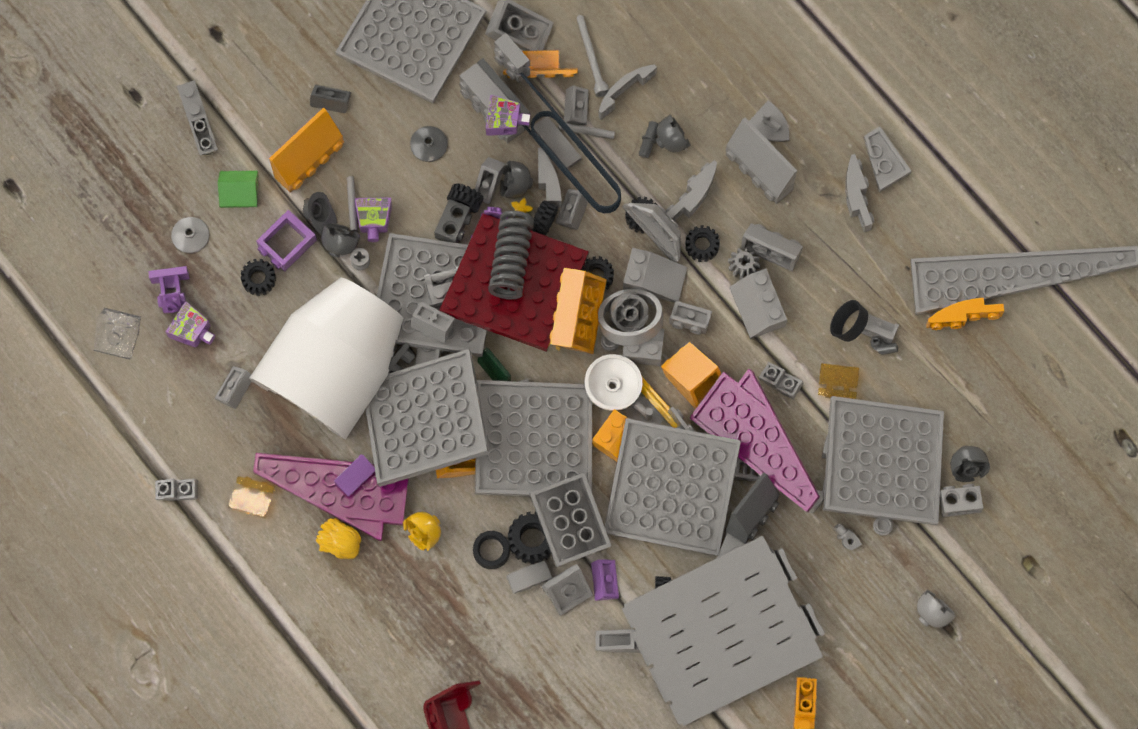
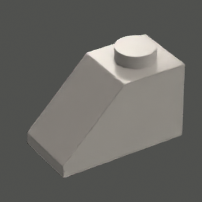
M490 157L481 165L475 186L476 192H480L484 196L483 202L487 204L491 203L505 167V163Z

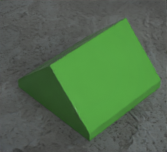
M258 170L220 171L218 178L219 207H257Z

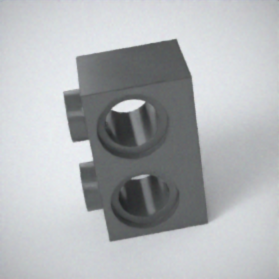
M449 199L435 229V238L445 242H461L465 231H463L464 227L469 225L472 219L470 207ZM457 212L463 214L460 218H455L453 215ZM448 229H454L455 233L449 235L446 233V231Z

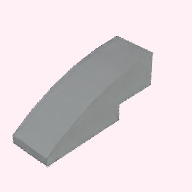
M538 148L539 190H546L547 202L562 207L561 190L554 166L542 148Z
M635 629L596 631V651L641 653L631 634Z

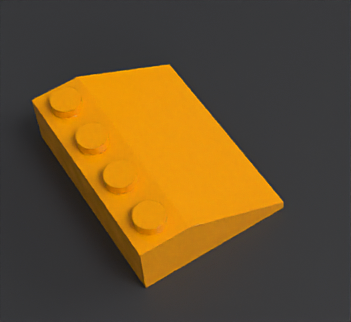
M322 108L269 158L275 179L290 193L294 189H299L307 177L314 175L316 168L321 164L324 165L332 153L338 152L343 147V136L325 108Z
M564 268L560 276L561 287L560 292L557 294L558 304L557 310L553 315L554 326L550 333V344L594 354L599 326L598 311L603 302L607 279L587 271Z

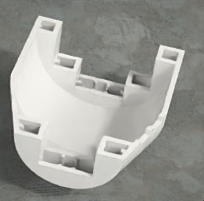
M339 278L291 314L249 379L264 390L277 393L303 409L307 414L322 422L329 430L346 440L388 376L390 360L394 354L393 349L399 336L403 317L369 291L345 278Z

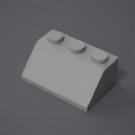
M752 223L744 233L741 249L745 250L747 247L749 253L754 250L756 256L792 272L803 249V246L798 241L783 238V235L778 232L772 233L766 230L764 226Z
M767 269L749 274L730 286V291L750 339L786 327L787 318Z

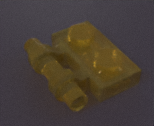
M821 363L819 384H825L826 388H818V395L825 396V398L835 396L856 399L857 392L850 391V387L857 388L859 368ZM832 385L842 386L843 390L832 389Z
M238 476L236 483L243 485L242 490L234 488L228 507L266 519L272 500L266 498L265 495L266 492L274 494L275 486L269 485L265 481H262V483L254 481L251 477L246 476L244 478ZM250 487L258 489L259 494L249 493Z

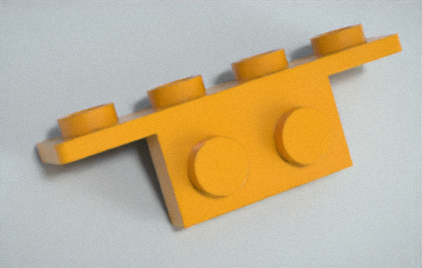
M559 50L522 51L530 60V75L527 78H536L537 74H544V77L548 78L556 77L555 74H563V77H574V74H578V68H559ZM507 69L503 70V75H507V78H510L506 72Z

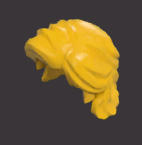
M329 518L328 522L325 521L320 528L323 530H319V535L316 536V542L320 545L319 551L331 553L339 559H354L358 556L361 536L353 527L346 526L338 518Z

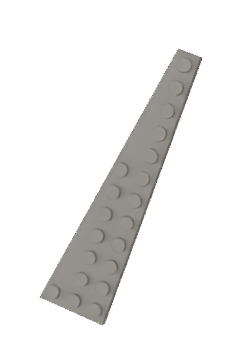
M1138 246L914 258L910 260L915 315L942 310L952 304L969 299L984 298V300L1138 267Z

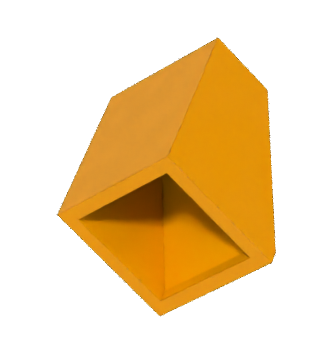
M690 342L680 348L675 355L667 359L661 366L665 377L695 409L721 376L719 367Z

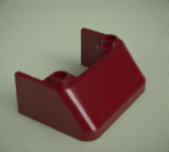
M480 680L454 684L424 702L423 711L428 728L470 729L465 710L470 708L472 703V696L469 690L481 684Z

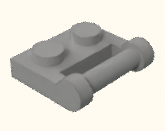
M459 266L444 272L423 275L433 308L442 305L451 282L433 286L432 282L454 277Z

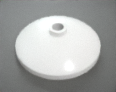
M609 354L596 359L589 366L585 375L584 383L588 397L595 405L605 410L613 411L615 409L619 411L628 408L638 399L642 390V376L638 367L630 359L621 355ZM609 384H615L616 388L611 389Z

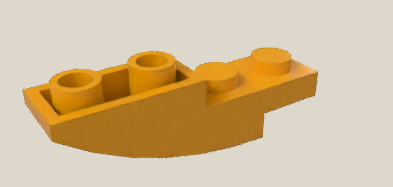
M984 298L961 301L945 307L931 316L926 323V328H932V330H941L943 327L960 329L962 326H965L967 319L970 321H977L981 318L996 320L1002 317L1004 304L984 305Z
M797 677L793 729H814L817 679Z

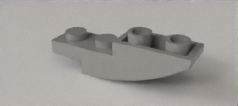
M195 80L178 85L177 88L200 156L217 151L218 149Z
M853 154L851 155L846 174V202L850 217L858 215L863 231L867 232L871 230L874 223V217L871 212H868L866 207L868 206V201L864 195L866 194L867 187H869L867 177H863L861 171L863 167L860 159L857 160L856 155Z
M715 160L710 164L706 163L697 176L693 175L687 181V192L679 198V202L675 206L672 204L666 210L665 215L669 219L676 221L683 213L690 218L700 207L708 195L715 177L717 166Z

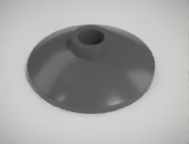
M425 126L418 129L410 140V148L413 155L425 162H433L440 159L445 154L448 146L445 134L433 126ZM427 139L432 140L430 144L425 143Z

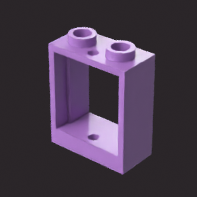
M288 210L256 242L258 245L257 250L264 257H270L272 259L271 263L277 269L281 268L286 271L317 239L316 235ZM288 223L304 239L282 259L266 243Z

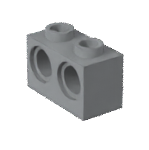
M966 484L962 486L963 488H955V486L944 487L940 491L942 517L981 513L983 503L980 486ZM972 495L975 498V502H968L965 496ZM947 497H952V498H954L955 501H956V504H953V505H952V504H949V503L946 501V498H947Z

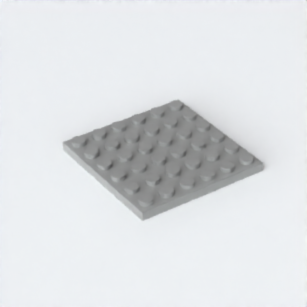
M366 0L335 53L337 56L434 103L487 13V9L469 0Z
M389 233L377 297L403 317L399 336L395 344L404 345L407 343L413 347L439 349L440 351L453 353L469 349L473 356H483L487 334L485 329L455 319L452 332L448 333V338L443 343L411 327L412 315L420 302L432 307L423 275L428 273L432 275L455 269V266L460 265L468 245ZM454 277L432 282V285L437 286L452 282Z
M469 349L389 373L366 408L376 479L380 487L489 454L473 358Z
M477 380L489 454L475 458V495L530 496V492L580 473H585L592 492V401L586 393L585 384Z
M832 396L829 409L823 511L937 525L939 519L944 411Z
M626 418L605 522L606 533L718 556L741 441Z

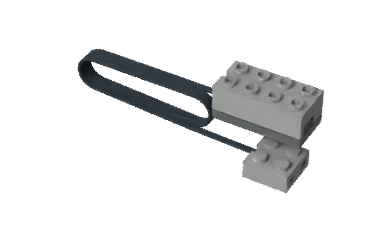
M505 33L494 42V58L496 62L507 69L506 72L512 80L515 78L518 83L525 80L551 111L537 113L532 118V121H530L529 126L518 124L517 134L497 135L500 140L504 139L508 144L526 130L596 211L604 214L615 211L621 203V189L527 78L530 75V60ZM484 58L459 75L462 96L466 100L469 98L472 102V107L477 113H482L485 122H487L490 95L520 103V113L530 114L529 110ZM548 116L558 122L616 191L618 199L614 204L602 206L590 196L535 132L534 124L539 118Z

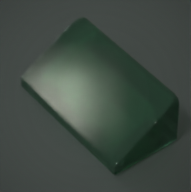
M486 347L483 350V356L477 360L478 364L492 381H511L510 373L491 350Z

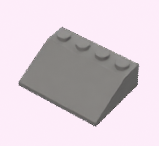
M746 117L742 119L726 145V155L732 162L735 161L739 165V169L743 174H748L752 178V183L764 191L768 200H773L777 204L793 191L797 170Z
M585 473L577 474L529 493L556 567L611 546Z

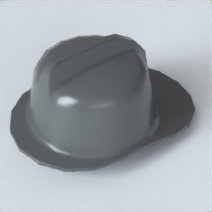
M315 192L310 198L304 200L303 215L308 221L312 222L318 233L322 235L324 224L327 226L329 223L337 224L335 212L326 194Z

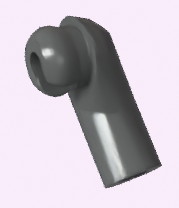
M873 337L870 340L871 347L881 355L898 352L897 343L886 344L879 337Z

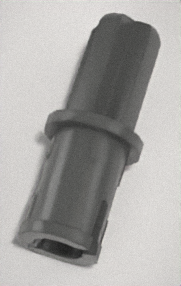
M650 121L645 135L642 136L643 142L639 150V155L642 158H649L653 144L656 143V131L659 125L657 122Z

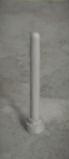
M578 15L577 22L596 82L594 92L596 97H603L609 91V87L602 80L583 15Z

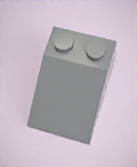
M500 0L497 2L485 35L497 40L506 33L523 51L543 50L554 22L512 0Z
M632 248L623 282V290L641 289L652 293L659 299L671 302L679 301L687 267L655 253Z

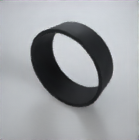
M856 300L844 303L832 318L830 324L831 334L846 342L856 339L867 325L868 311ZM859 310L854 325L846 333L842 334L846 320L851 314Z

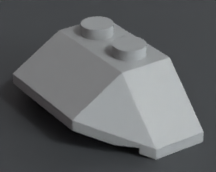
M627 203L622 206L669 260L674 262L680 260L681 232L678 229L679 226L674 220L669 219L665 215L666 211L660 205Z

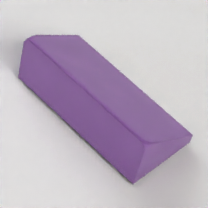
M361 454L334 480L335 485L349 497L375 472V468Z
M596 560L592 562L595 600L618 599L619 592L615 560Z

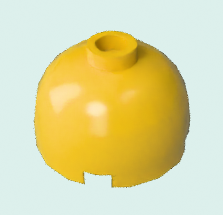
M423 511L416 512L407 517L403 522L404 530H408L411 534L408 538L420 550L427 549L429 551L438 543L441 536L440 521L435 515Z

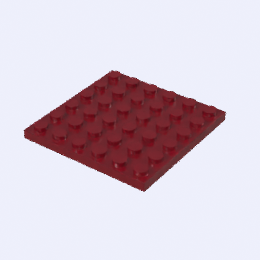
M482 213L439 311L457 320L547 352L551 343L550 333L554 326L553 315L557 310V294L560 292L561 287L560 276L564 268L582 270L589 251L534 231H529L532 237L528 240L530 248L527 249L529 256L525 259L527 261V266L524 268L526 275L522 277L524 279L523 294L517 299L496 297L488 291V286L492 278L491 270L493 269L492 263L496 250L495 244L498 241L497 234L499 232L500 219Z

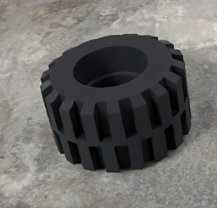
M526 512V515L523 516L521 514L518 519H514L508 533V542L512 554H515L518 560L522 559L523 563L530 562V564L542 562L543 559H549L552 553L537 513L531 514V512ZM537 529L544 534V541L537 547H528L522 543L521 536L526 530Z

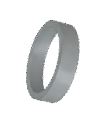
M625 289L613 293L599 307L598 320L600 330L606 339L618 345L633 346L645 343L654 338L663 326L661 303L655 295L641 289ZM624 293H634L657 309L654 320L647 327L634 332H621L611 328L605 322L604 315L610 309L614 299Z

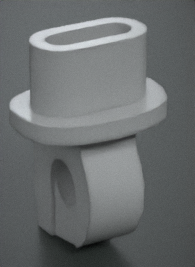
M840 523L834 527L838 533L837 538L841 539L842 545L846 549L853 550L862 545L858 537L850 529H845Z

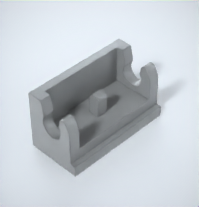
M420 302L412 315L411 327L445 343L448 333L452 332L455 318Z
M868 314L867 325L861 334L871 338L879 337L886 344H891L899 324L895 323L894 325Z

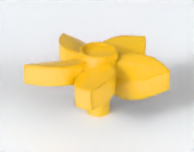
M525 197L520 203L517 201L511 202L512 207L515 209L514 211L527 213L533 209V207L526 205Z

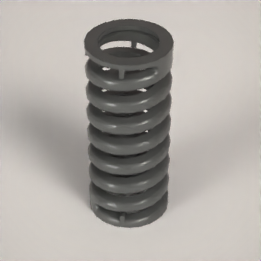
M505 211L500 215L499 232L497 234L498 241L495 244L496 250L492 263L493 269L491 270L492 278L488 286V291L496 297L517 299L523 294L524 279L522 277L526 275L524 268L527 266V261L525 259L529 256L527 249L530 248V242L528 240L532 237L529 231L533 229L534 218L527 213Z

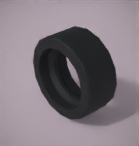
M497 531L481 533L473 544V555L476 562L486 569L502 567L508 561L510 555V546L507 538ZM488 539L498 540L503 547L501 557L495 561L485 560L480 554L481 544Z

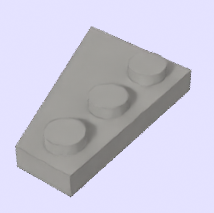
M881 127L864 136L879 192L911 174L910 168Z

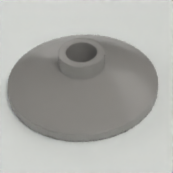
M183 218L172 229V242L181 252L196 253L202 250L209 240L208 227L198 218ZM187 231H193L191 235H186Z

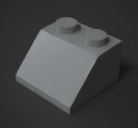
M661 329L654 338L645 343L624 346L623 357L630 359L635 364L660 366L664 329Z

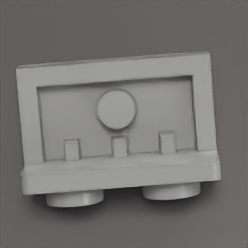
M675 301L669 318V324H672V327L676 329H689L690 332L701 335V333L706 334L712 311Z

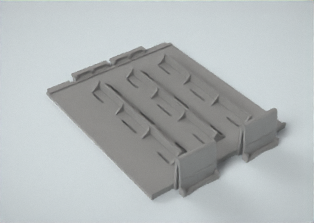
M764 536L623 604L624 608L622 610L630 627H635L636 629L631 634L647 666L653 663L654 667L650 668L649 671L664 701L668 702L671 700L672 704L669 706L679 725L683 724L685 726L823 657L815 638L825 633L815 617L813 608L810 603L798 607L787 585L789 581L797 579V576L791 568L783 548L771 552ZM759 572L758 575H756V576H754V577H752V578H750V579H748V580L745 581L746 578H748V577H750V576H752V575H754V574H756V573ZM767 588L766 591H764V592H762V593H760V594H758V595H756V596L753 597L754 594H756V593H758V592H760V591H762V590H764V589ZM717 592L720 593V594H718V595H716V596H713V597H711V598H709V599H707V600H705V601H703V602L701 601V600H703V599H705V598H707V597H709V596H711V595H713V594H715V593H717ZM775 604L774 607H772V608H770V609H768V610H766V611H764V612L761 613L762 610H764V609H766V608H768V607H770V606H772V605ZM725 608L728 609V610H726V611H724V612H722V613H719V614H717V615H715V616H713V617H711V618L709 617V616H711V615H713V614H715V613H717V612H719V611H721V610H723V609H725ZM673 614H676L675 616H673V617H671V618H669V619H667V620H665V621H663V622L661 621V620H663V619H665V618H667V617H669V616H671V615H673ZM780 621H783L782 623H780V624H778V625H776V626H774V627H772V628L769 629L770 626H772V625H774V624H776V623H778V622H780ZM734 624L736 625V626H734V627H732V628H730V629H728V630H726V631H724V632H721V633L717 634V632H719V631H721V630H723V629H725V628H728V627H730V626H732V625H734ZM681 630H684L683 632H681V633H679V634H677V635H675V636H673V637H671V638L669 637V636H671V635H673V634H675V633H677V632H679V631H681ZM788 637H791L790 639H788V640H786V641H784V642H782V643H780V644L777 645L778 642H780V641H782V640H784V639H786V638H788ZM742 640L744 641V642H742V643H740V644H738V645H736V646H734V647H732V648H730V649H728V650H725L726 648H728V647H730V646H732V645H734V644H736V643H738V642H740V641H742ZM689 646H692L691 648H689V649H687V650H685V651H683V652H681V653H679V654L677 653V652H679V651H681V650H683V649H685V648H687V647H689ZM751 656L750 659H748V660H746V661H744V662H742V663H740V664H738V665H736V666H733L734 664H736V663H738V662H740V661H742V660H744V659H746V658H748V657ZM697 662H700L699 664H697V665H695V666H693V667H691V668L685 670V668H687V667H689V666H691V665H693V664H695V663H697ZM705 678H708L707 680H705V681H703V682H701V683H699V684L693 686V684H695V683H697V682H699V681H701V680H703V679H705Z

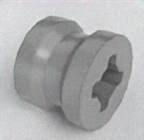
M357 248L352 251L350 259L354 269L361 271L368 268L370 265L368 252L363 248Z

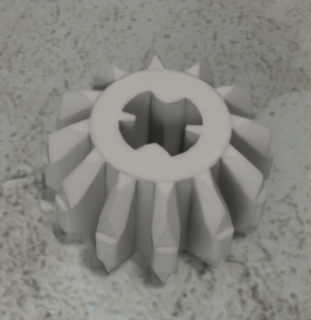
M747 247L744 252H742L741 248H738L737 253H731L732 258L728 259V263L731 265L728 269L729 271H734V277L739 274L741 280L744 275L747 276L757 272L756 269L760 268V264L757 263L760 258L759 256H754V250L749 253ZM742 261L746 262V266L742 265Z

